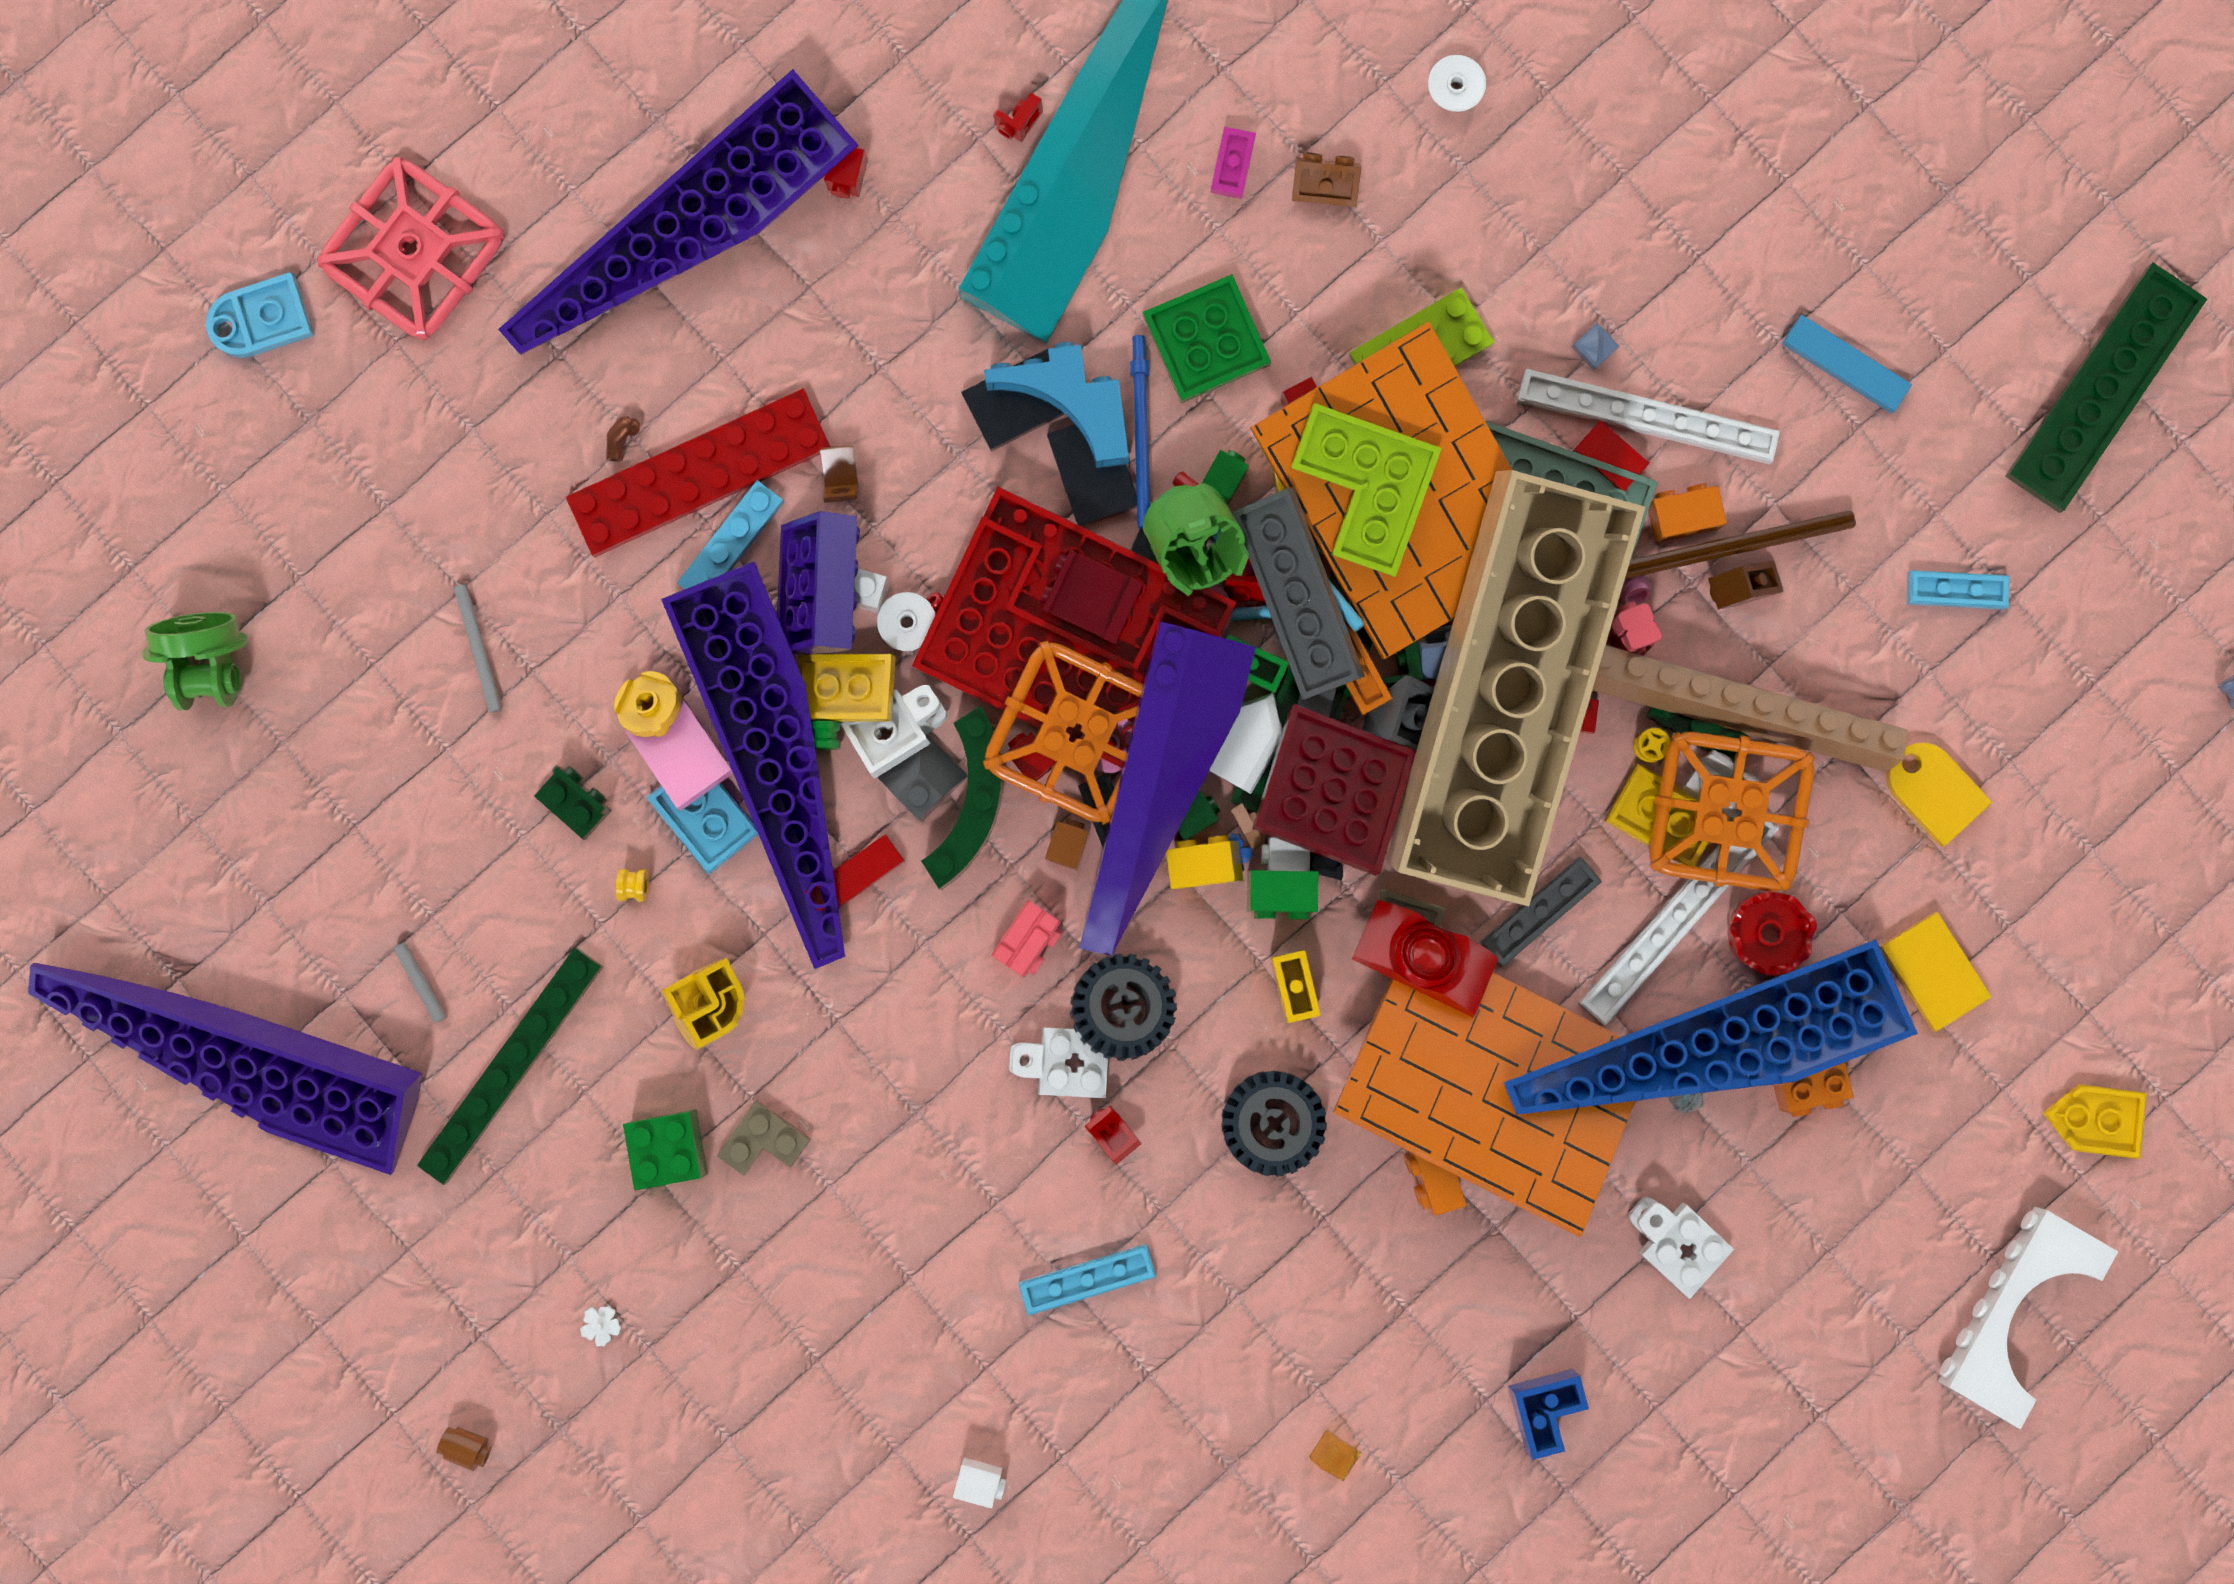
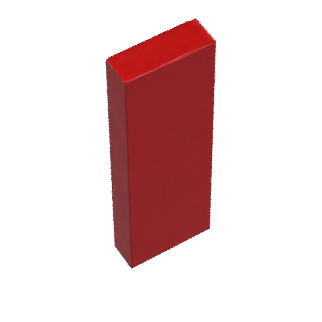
M886 834L833 871L839 908L905 862ZM819 885L815 886L811 893L812 899L817 904H824ZM816 908L817 911L826 910V908Z

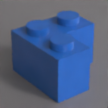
M1569 1369L1509 1385L1508 1389L1525 1452L1529 1457L1535 1460L1565 1452L1556 1418L1589 1409L1580 1375L1575 1370Z

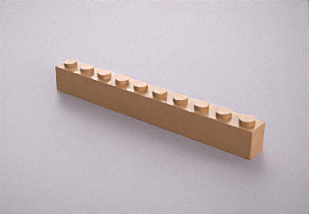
M1605 645L1593 691L1883 772H1888L1904 760L1907 729Z

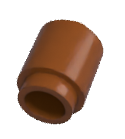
M448 1427L439 1441L437 1453L443 1455V1459L474 1471L478 1466L483 1467L489 1458L491 1447L487 1446L488 1438L460 1427L456 1429Z

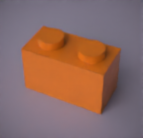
M1701 483L1688 487V492L1675 494V490L1655 494L1656 499L1651 501L1648 510L1655 543L1711 532L1725 526L1727 520L1719 487H1707V483Z

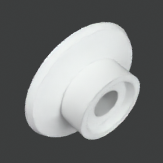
M1450 55L1442 58L1433 66L1428 78V88L1431 97L1439 106L1449 111L1460 112L1471 109L1480 102L1486 90V77L1481 66L1473 59L1463 55ZM1458 83L1461 89H1454L1451 84Z
M912 592L895 594L882 604L878 612L877 627L880 636L894 649L901 651L919 649L935 617V611L931 604L921 595ZM905 617L913 619V625L909 628H904L901 625V621Z

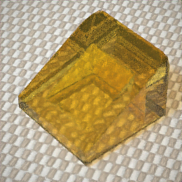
M1327 1430L1310 1454V1459L1320 1469L1344 1481L1360 1457L1361 1452Z

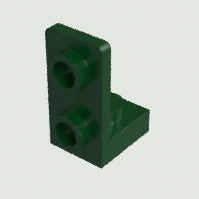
M1418 640L1396 653L1399 671L1404 670V675L1382 678L1386 687H1391L1405 675L1412 676L1420 681L1423 680Z

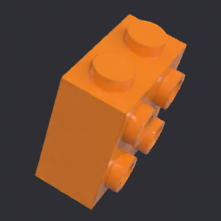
M1845 1062L1795 1082L1773 1085L1779 1110L1791 1113L1792 1117L1811 1114V1108L1824 1105V1109L1842 1107L1845 1105L1844 1100L1854 1098Z
M1409 1151L1407 1154H1403L1409 1174L1412 1173L1413 1177H1416L1418 1185L1413 1188L1419 1206H1422L1424 1210L1427 1209L1434 1216L1467 1206L1457 1175Z

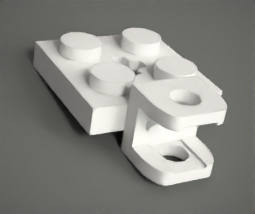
M922 685L904 696H901L897 689L893 691L891 722H843L841 725L869 773L875 779L928 746L930 742L926 734L942 725L948 718V714L930 686ZM882 729L893 730L890 738L878 740L882 736Z
M1042 1027L1041 1044L1016 1043L1010 1047L1009 1071L1024 1078H1039V1095L1106 1098L1108 1059L1104 1058V1054L1100 1052L1097 1054L1090 1050L1092 1047L1088 1043L1084 1045L1080 1040L1081 1034L1079 1032L1076 1033L1074 1029ZM1072 1053H1077L1078 1059L1083 1060V1065L1077 1068V1072H1071V1068L1065 1066V1060L1071 1059ZM1027 1054L1029 1062L1021 1066L1019 1062L1020 1057Z
M1643 1197L1628 1214L1633 1226L1649 1239L1638 1252L1689 1299L1734 1250L1683 1202L1672 1213L1668 1208L1652 1198ZM1693 1244L1692 1255L1681 1259L1680 1256L1683 1253L1680 1249L1681 1245L1690 1246Z

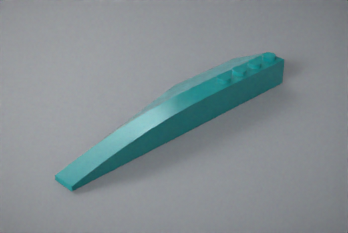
M1122 0L1051 120L959 287L962 300L1045 344L1048 343L1108 234L1168 0Z

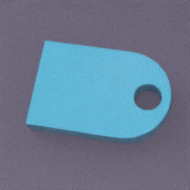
M292 272L222 295L211 305L206 318V330L212 343L224 353L237 358L252 357L314 336L296 276ZM224 322H231L233 326L231 334L227 337H220L218 334L219 326Z

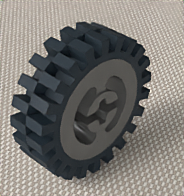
M1115 954L1111 958L1107 956L1098 963H1094L1077 982L1074 994L1071 997L1070 1004L1072 1005V1010L1070 1011V1016L1075 1021L1073 1025L1075 1032L1081 1034L1080 1040L1084 1045L1088 1043L1092 1047L1090 1049L1095 1054L1100 1052L1107 1059L1113 1057L1117 1058V1061H1125L1129 1058L1134 1060L1142 1055H1147L1169 1035L1170 1028L1174 1025L1176 1019L1174 1012L1177 1010V1003L1173 1001L1176 994L1174 989L1170 990L1168 984L1171 981L1168 976L1163 977L1159 973L1162 969L1157 965L1152 967L1149 964L1150 960L1146 958L1142 960L1136 959L1137 955L1129 954L1127 957L1122 954ZM1127 987H1130L1142 997L1145 1004V1017L1141 1025L1134 1023V1017L1139 1013L1141 1005L1133 1006L1126 1013H1124L1123 1009L1113 1010L1108 1015V1018L1120 1026V1028H1117L1105 1019L1101 1009V999L1105 990H1111L1113 997L1108 1001L1106 1009L1116 1007L1121 1000L1125 1006L1132 1005L1139 997L1135 992L1127 989Z
M1262 1071L1245 1078L1242 1083L1234 1087L1231 1095H1228L1225 1101V1108L1222 1111L1221 1127L1224 1140L1232 1155L1249 1170L1265 1176L1275 1175L1279 1177L1287 1173L1293 1174L1298 1172L1299 1168H1305L1310 1164L1309 1161L1320 1152L1318 1149L1324 1143V1133L1327 1130V1122H1325L1326 1112L1318 1094L1302 1079L1286 1072ZM1271 1099H1281L1288 1102L1297 1116V1127L1293 1134L1289 1133L1290 1119L1286 1115L1279 1120L1278 1123L1281 1128L1278 1131L1271 1128L1264 1134L1270 1139H1282V1144L1277 1147H1266L1259 1144L1254 1139L1250 1129L1251 1116L1255 1112L1259 1113L1257 1123L1261 1131H1264L1269 1126V1122L1266 1120L1269 1116L1277 1118L1283 1113L1279 1108L1265 1107L1266 1101Z

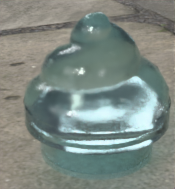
M1702 1093L1668 1097L1673 1108L1681 1113L1696 1111L1704 1105Z

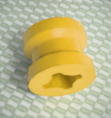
M1650 728L1642 731L1635 737L1633 751L1639 760L1652 763L1666 756L1671 740L1668 734L1660 728Z
M619 869L616 877L617 900L627 901L629 898H634L637 902H646L649 892L648 870L639 869L637 872H630L628 869Z

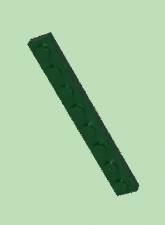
M573 948L419 1161L417 1166L442 1185L450 1181L604 966L579 948Z

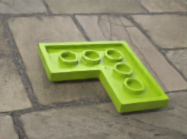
M1461 287L1350 351L1349 356L1355 365L1428 321L1432 325L1454 367L1491 347L1495 342Z
M1313 403L1290 468L1354 490L1331 555L1396 577L1442 448Z

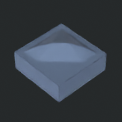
M1598 323L1572 346L1593 370L1620 347Z

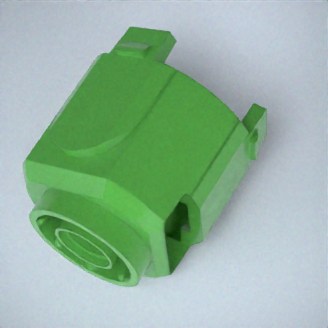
M1203 483L1194 487L1188 485L1173 487L1164 492L1156 501L1152 502L1145 514L1143 531L1151 544L1152 552L1163 572L1167 575L1168 580L1187 596L1194 589H1204L1220 583L1232 573L1242 576L1249 557V553L1244 545L1245 537L1223 497L1213 487ZM1219 528L1220 533L1216 544L1211 543L1208 550L1206 547L1207 540L1210 536L1217 534Z

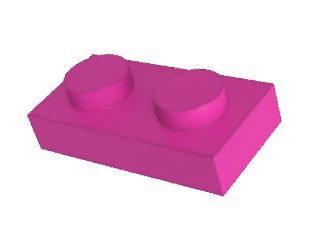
M1224 126L1210 193L1242 199L1256 133Z

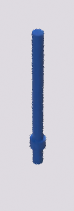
M1135 335L1132 337L1133 360L1130 361V376L1133 377L1137 526L1139 529H1143L1144 517L1150 507L1146 377L1150 375L1149 361L1146 360L1145 336Z

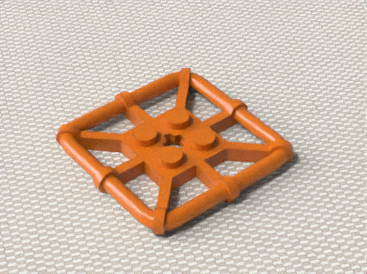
M1046 640L1040 642V647L1036 648L1032 653L1012 696L1007 697L1004 703L1007 705L987 746L986 760L983 761L985 769H989L998 778L1038 796L1039 801L1045 804L1051 802L1084 819L1102 822L1104 825L1110 822L1120 778L1105 806L1094 770L1103 751L1125 761L1126 752L1107 743L1118 722L1136 716L1138 705L1112 714L1095 706L1094 703L1105 681L1138 697L1141 696L1143 684L1113 670L1112 665L1106 662L1101 664L1068 647L1057 643H1049ZM1054 656L1096 676L1085 700L1065 691ZM1044 660L1056 691L1046 714L1023 703ZM1019 711L1042 721L1032 743L999 754ZM1076 723L1081 725L1080 731L1084 733L1083 738H1076L1074 742H1070V735L1066 732L1068 726L1074 728ZM1033 752L1041 753L1056 761L1045 784L1037 782L1002 764ZM1065 765L1085 775L1096 809L1054 790V786Z
M1677 732L1671 736L1673 740L1669 743L1666 751L1659 796L1655 795L1654 800L1657 808L1649 848V858L1651 860L1649 865L1652 870H1658L1660 873L1668 876L1712 882L1716 887H1723L1725 884L1763 891H1780L1783 889L1785 892L1790 889L1797 873L1804 829L1808 828L1810 821L1806 818L1815 774L1813 763L1815 757L1812 753H1806L1804 750L1796 747L1752 741L1748 736L1732 738L1699 732H1684L1682 734ZM1689 745L1735 751L1732 777L1709 774ZM1680 751L1701 778L1697 801L1672 798ZM1747 754L1793 760V762L1764 782L1742 779ZM1801 770L1793 816L1767 812L1770 791ZM1730 802L1736 803V808L1740 810L1739 816H1734L1733 820L1729 821L1727 820V815L1722 813L1723 807L1728 808ZM1670 807L1694 810L1695 817L1692 832L1663 852ZM1765 822L1791 826L1783 872L1779 870L1761 845ZM1697 841L1720 844L1715 870L1669 862ZM1730 846L1753 849L1774 878L1727 872L1726 867Z

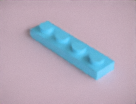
M757 480L678 580L677 584L683 589H687L731 571L785 503L784 500Z

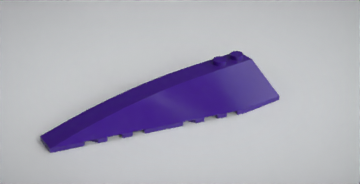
M1164 622L1158 623L1082 933L1080 949L1109 956L1113 955L1240 713L1256 647Z

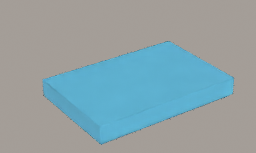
M722 783L716 785L682 811L676 808L662 786L647 797L708 874L713 873L758 836L752 820Z

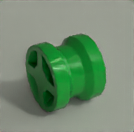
M811 721L815 750L841 749V742L837 739V732L841 729V722Z

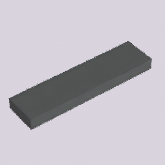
M1581 856L1578 857L1532 896L1529 907L1524 905L1519 907L1479 943L1498 957L1497 964L1501 968L1504 967L1602 882L1601 879Z

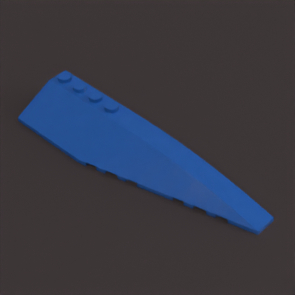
M1873 940L1506 1081L1503 1084L1516 1115L1783 1084L1798 1081L1918 1033L1877 940Z

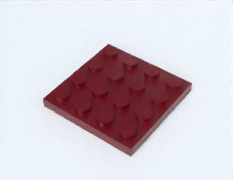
M1293 704L1288 712L1252 829L1377 876L1381 873L1416 751Z

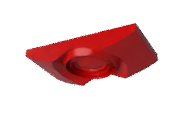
M1377 900L1352 956V960L1473 1018L1483 998L1498 957L1470 937L1438 927L1416 911Z

